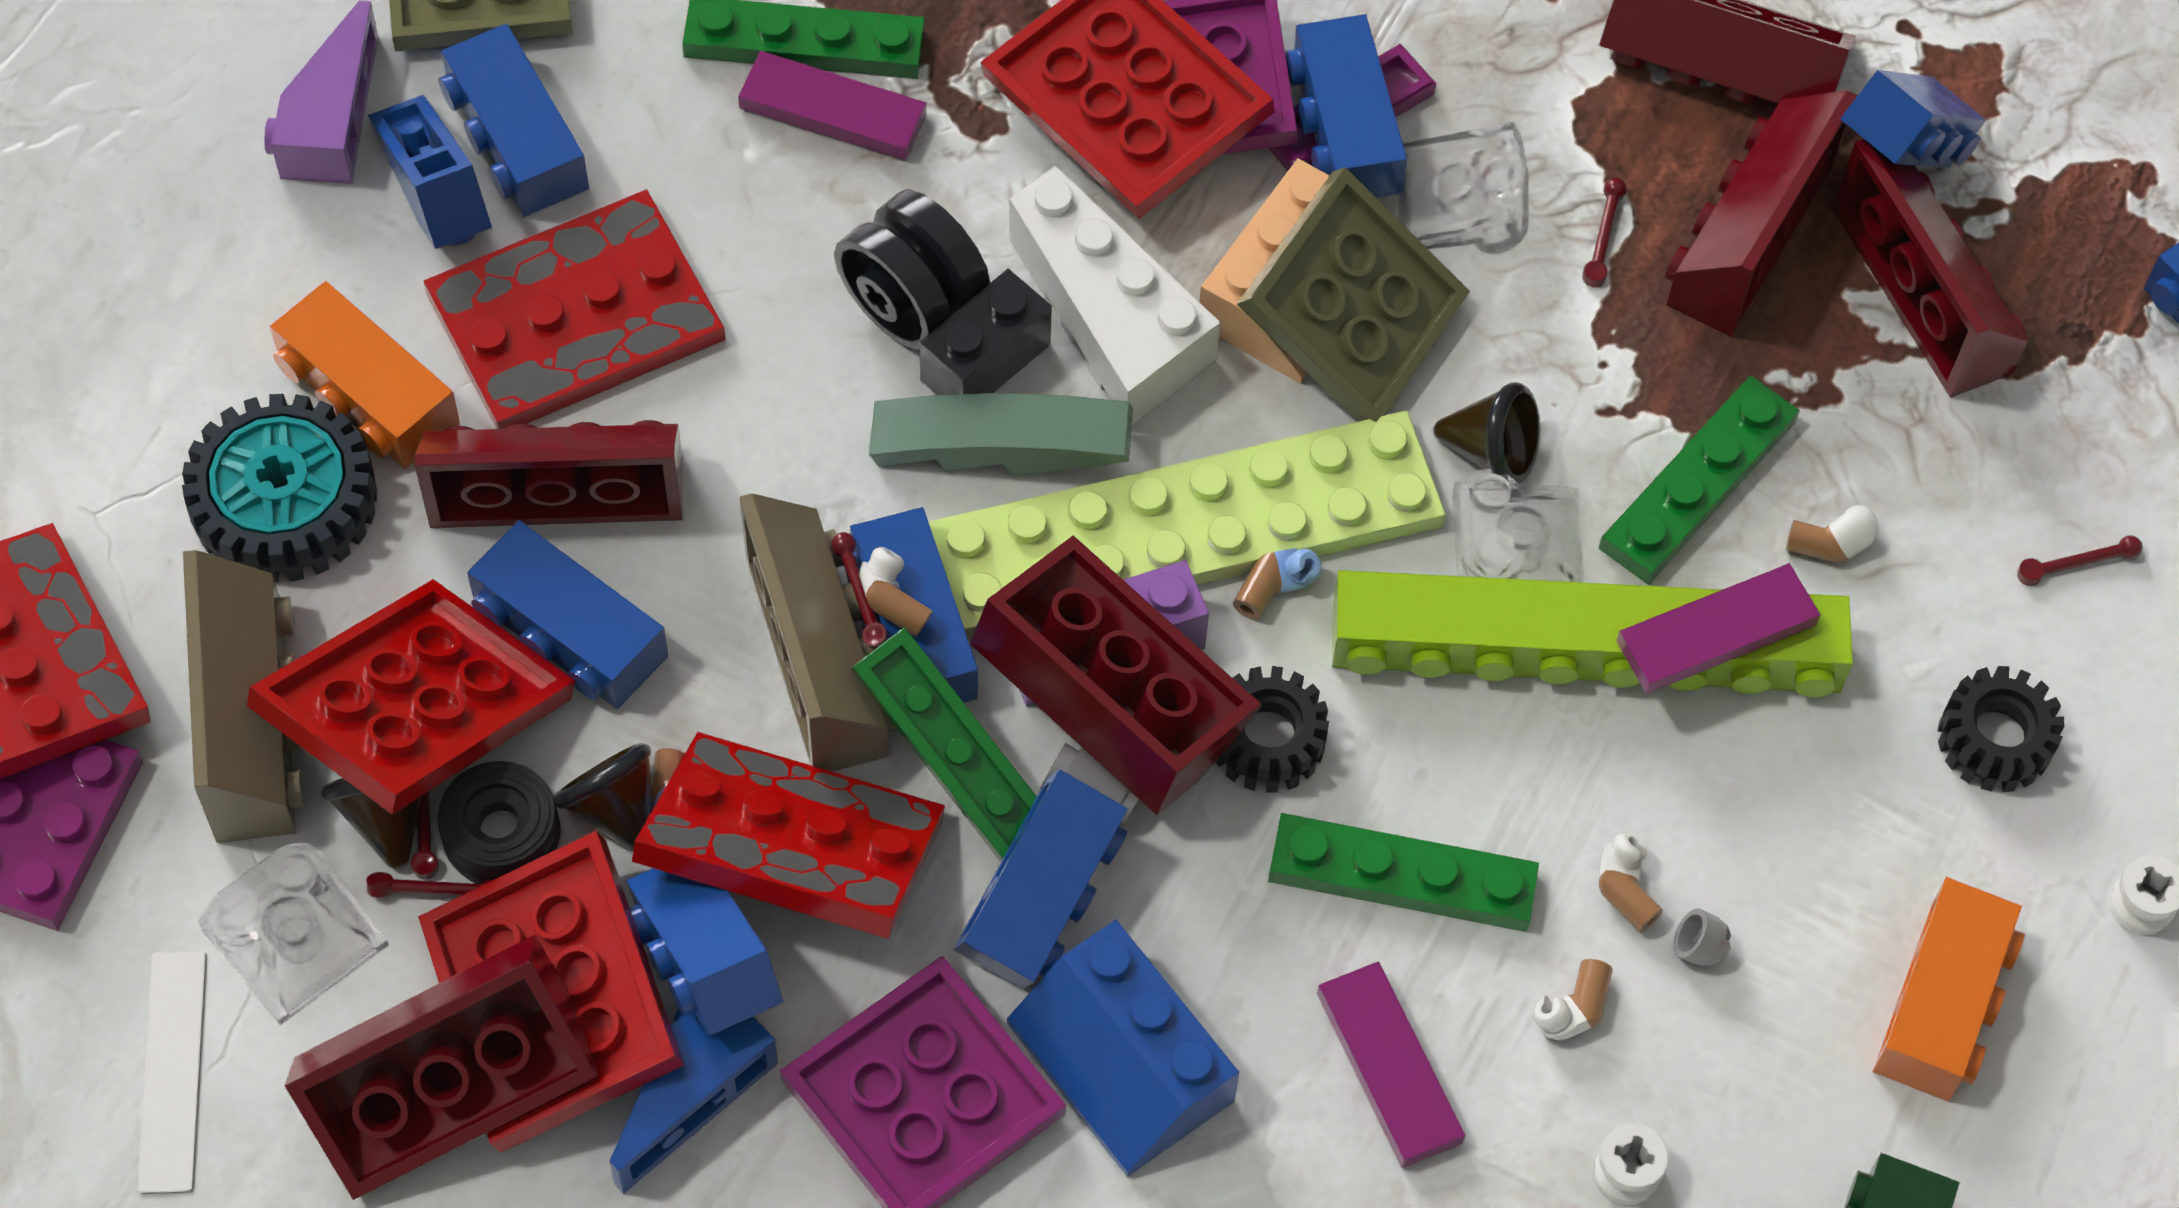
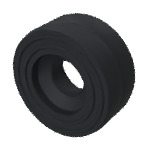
M491 761L467 769L448 786L438 809L439 834L449 862L461 875L477 884H482L485 880L497 879L555 851L559 844L560 820L557 806L554 802V795L550 787L537 773L518 763ZM503 810L517 817L518 824L515 830L508 836L492 838L481 831V824L484 818L492 812Z

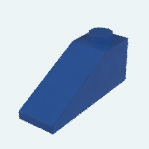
M424 94L368 115L372 129L420 227L435 249L445 245L458 246L471 241L477 233L492 228L473 165Z
M680 1010L677 1011L671 1027L684 1066L643 1085L609 1160L614 1185L623 1194L778 1064L776 1040L754 1016L708 1036L695 1013L684 1017Z

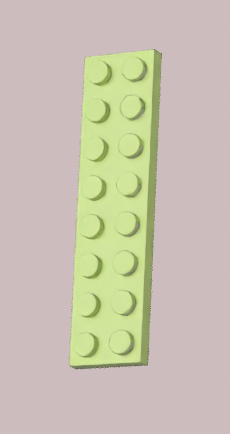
M1406 410L1381 416L1377 423L1367 419L929 521V525L967 638L970 640L973 637L987 599L1073 535L1123 580L1186 560L1196 584L1201 585L1248 574L1255 562L1266 553L1296 548L1297 550L1310 549L1318 556L1328 555L1441 528L1444 525L1446 514L1408 411Z

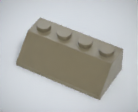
M753 493L740 496L747 564L810 765L834 772L889 757L888 732L897 729L851 671V668L873 650L864 643L863 639L859 640L854 622L861 620V611L851 583L841 585L836 568L844 566L842 557L836 555L831 548V541L836 535V531L833 529L824 532L816 508Z
M198 550L183 551L194 788L216 843L296 834L294 809L305 808L306 799L301 769L292 770L291 750H300L302 747L247 707L250 686L295 660L294 653L285 654L284 636L295 634L290 596H279L272 573Z

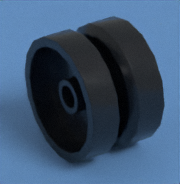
M911 189L898 192L876 210L873 223L867 222L858 225L836 244L833 254L837 271L845 287L864 314L882 332L899 344L914 350L920 349L919 342L990 284L988 268L977 246L961 224L940 204L925 194Z

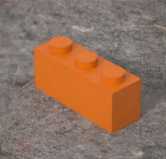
M324 281L270 325L277 350L273 354V358L280 370L294 383H299L303 379L315 390V395L319 402L321 400L333 407L336 417L343 413L351 420L352 424L358 428L357 430L360 432L365 445L376 456L383 458L388 454L403 469H407L415 462V453L424 431H443L448 427L460 424L453 391L327 281Z
M1949 877L1944 879L1930 907L1872 1072L1947 1102L1950 1101L1961 1081L1973 1084L1986 1052V1047L1975 1043L1981 1025L1993 1026L2006 993L2005 989L1995 986L2000 969L2003 967L2012 970L2024 941L2025 933L2015 930L2022 908L2021 905Z

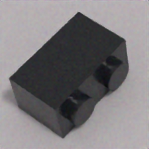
M1009 268L1006 269L919 342L920 381L936 395L994 393L1051 345L1052 305Z

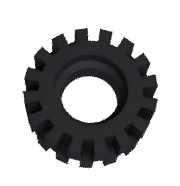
M1261 666L1250 668L1248 681H1245L1240 673L1233 677L1237 683L1261 703L1257 713L1273 712L1280 714L1291 722L1294 729L1293 737L1285 745L1265 747L1251 741L1243 728L1216 760L1218 767L1225 763L1227 764L1225 776L1231 781L1235 782L1240 774L1245 776L1244 788L1255 791L1257 781L1266 782V793H1278L1279 781H1285L1288 790L1299 786L1301 774L1308 780L1315 773L1316 763H1321L1324 755L1329 727L1326 702L1318 703L1320 691L1313 683L1305 690L1302 688L1303 675L1294 671L1289 681L1282 679L1283 667L1272 666L1271 676L1263 678Z
M1998 666L1993 677L1990 676L1988 668L1985 667L1977 670L1973 679L1968 675L1962 679L1957 689L1953 691L1943 711L1937 730L1942 732L1938 740L1940 751L1950 750L1945 760L1950 769L1953 770L1962 764L1965 766L1960 777L1962 780L1970 784L1973 777L1978 775L1983 778L1980 789L1991 792L1997 781H2001L2003 792H2011L2015 790L2019 781L2025 788L2034 783L2038 774L2042 776L2063 738L2060 734L2065 727L2064 716L2056 717L2061 708L2057 697L2047 701L2044 700L2049 687L2041 680L2032 688L2026 684L2031 673L2022 669L2016 679L2009 678L2010 666ZM1985 712L2003 713L2014 719L2024 731V741L2014 747L1995 744L1984 737L1979 731L1977 718Z

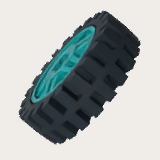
M283 393L269 394V406L261 408L257 397L244 400L246 413L240 416L232 406L220 413L223 424L221 427L210 421L201 430L204 443L196 440L193 441L188 450L190 462H184L183 496L190 521L202 546L209 554L213 553L214 556L272 573L275 583H278L279 573L284 571L287 572L290 582L304 579V567L312 566L316 575L329 570L327 558L331 555L339 562L343 561L351 554L349 542L351 541L359 545L366 536L365 523L372 524L375 515L374 502H377L374 469L360 432L354 430L351 420L343 413L336 417L331 405L320 400L314 409L308 396L298 394L295 395L292 405L287 404Z

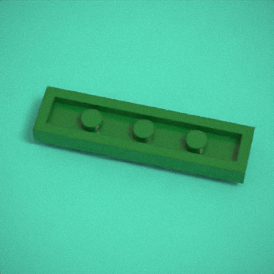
M690 0L682 41L683 56L685 58L754 64L759 52L763 51L826 71L918 79L925 22L924 17L744 0Z
M1750 375L1603 534L1598 549L1649 585L1796 423L1800 410Z
M903 627L851 668V671L1001 862L1037 796L907 629Z
M1281 813L1268 882L1527 932L1531 918L1539 862Z

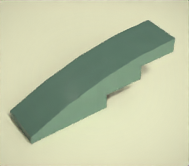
M1014 393L930 395L874 401L869 456L878 467L937 460L945 472L1003 464L1011 476L1129 462L1133 407L1128 401L1068 395Z

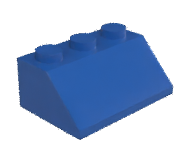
M1116 919L1062 955L1007 1018V1024L1127 1177L1235 1102L1240 1072Z

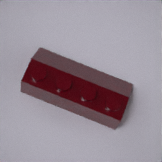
M1613 0L1599 46L1611 49L1609 58L1621 64L1643 68L1645 61L1667 67L1666 76L1672 80L1692 86H1699L1701 79L1723 85V95L1740 102L1756 104L1758 97L1779 103L1781 99L1836 92L1856 36L1744 0Z
M1845 90L1781 99L1769 120L1761 116L1757 119L1744 146V149L1749 151L1743 162L1736 159L1732 160L1718 188V191L1723 193V196L1717 205L1710 202L1704 205L1692 229V235L1697 237L1690 249L1681 245L1667 268L1665 278L1673 282L1666 303L1667 306L1732 337L1835 165L1848 127L1840 118L1858 95Z
M1864 138L1855 141L1832 210L1949 397H1955L2014 374L2028 343L2024 326L2015 313L2007 310L1998 296L1989 270L1985 266L1979 265L1965 244L1964 234L1958 222L1953 218H1948L1935 198V191L1929 177L1924 172L1918 171L1915 165L1894 164Z
M642 420L633 425L601 426L592 422H579L570 427L538 428L529 424H515L506 429L475 430L467 426H452L443 431H424L415 453V469L430 528L513 526L518 520L526 525L683 520L682 449L678 424H663L655 420Z
M1074 535L987 599L970 642L974 649L1156 815L1160 814L1205 775L1261 706L1258 700Z
M533 935L294 1057L284 1086L351 1198L355 1200L597 1077L598 1071L569 992L537 936Z

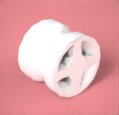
M2143 855L2133 859L2123 871L2121 879L2115 884L2110 895V909L2117 923L2127 931L2138 935H2154L2165 930L2179 910V866L2170 859L2159 855ZM2143 884L2154 888L2160 894L2154 895L2150 891L2145 890Z
M1626 1123L1612 1129L1606 1135L1594 1162L1593 1177L1600 1192L1607 1199L1619 1205L1634 1206L1646 1202L1655 1194L1668 1165V1149L1663 1138L1654 1129L1639 1123ZM1636 1157L1641 1160L1643 1166H1640L1636 1161Z

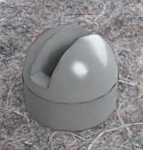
M1699 908L1693 909L1684 916L1676 930L1673 944L1674 952L1679 958L1695 965L1708 967L1721 963L1729 954L1731 948L1729 943L1731 938L1729 927L1719 917Z

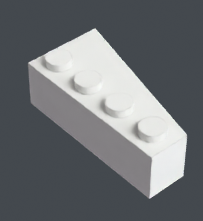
M1056 165L1010 198L1009 240L1044 297L1051 300L1061 317V325L1071 342L1076 341L1089 363V371L1099 388L1105 389L1111 400L1128 401L1132 405V425L1217 361L1221 322Z

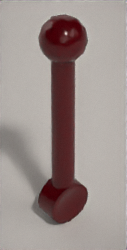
M1611 178L1603 186V192L1607 199L1592 261L1585 265L1582 273L1584 283L1590 287L1603 285L1607 277V267L1604 264V259L1618 201L1627 192L1625 182L1619 178Z
M840 532L833 537L831 548L836 555L842 557L866 627L863 630L862 639L870 649L875 650L891 637L890 632L884 625L878 623L875 612L867 602L859 577L860 570L854 556L856 540L850 533Z
M2127 535L2116 545L2043 563L2034 558H2027L2021 562L2017 571V577L2024 585L2034 586L2041 581L2043 575L2120 556L2127 560H2134L2142 554L2143 544L2138 537Z
M429 791L421 796L417 816L418 852L411 860L413 873L416 877L425 880L434 877L439 869L437 858L431 852Z
M376 872L366 878L367 893L376 898L389 896L392 892L461 896L493 879L485 880L482 884L393 879L390 874L385 872Z

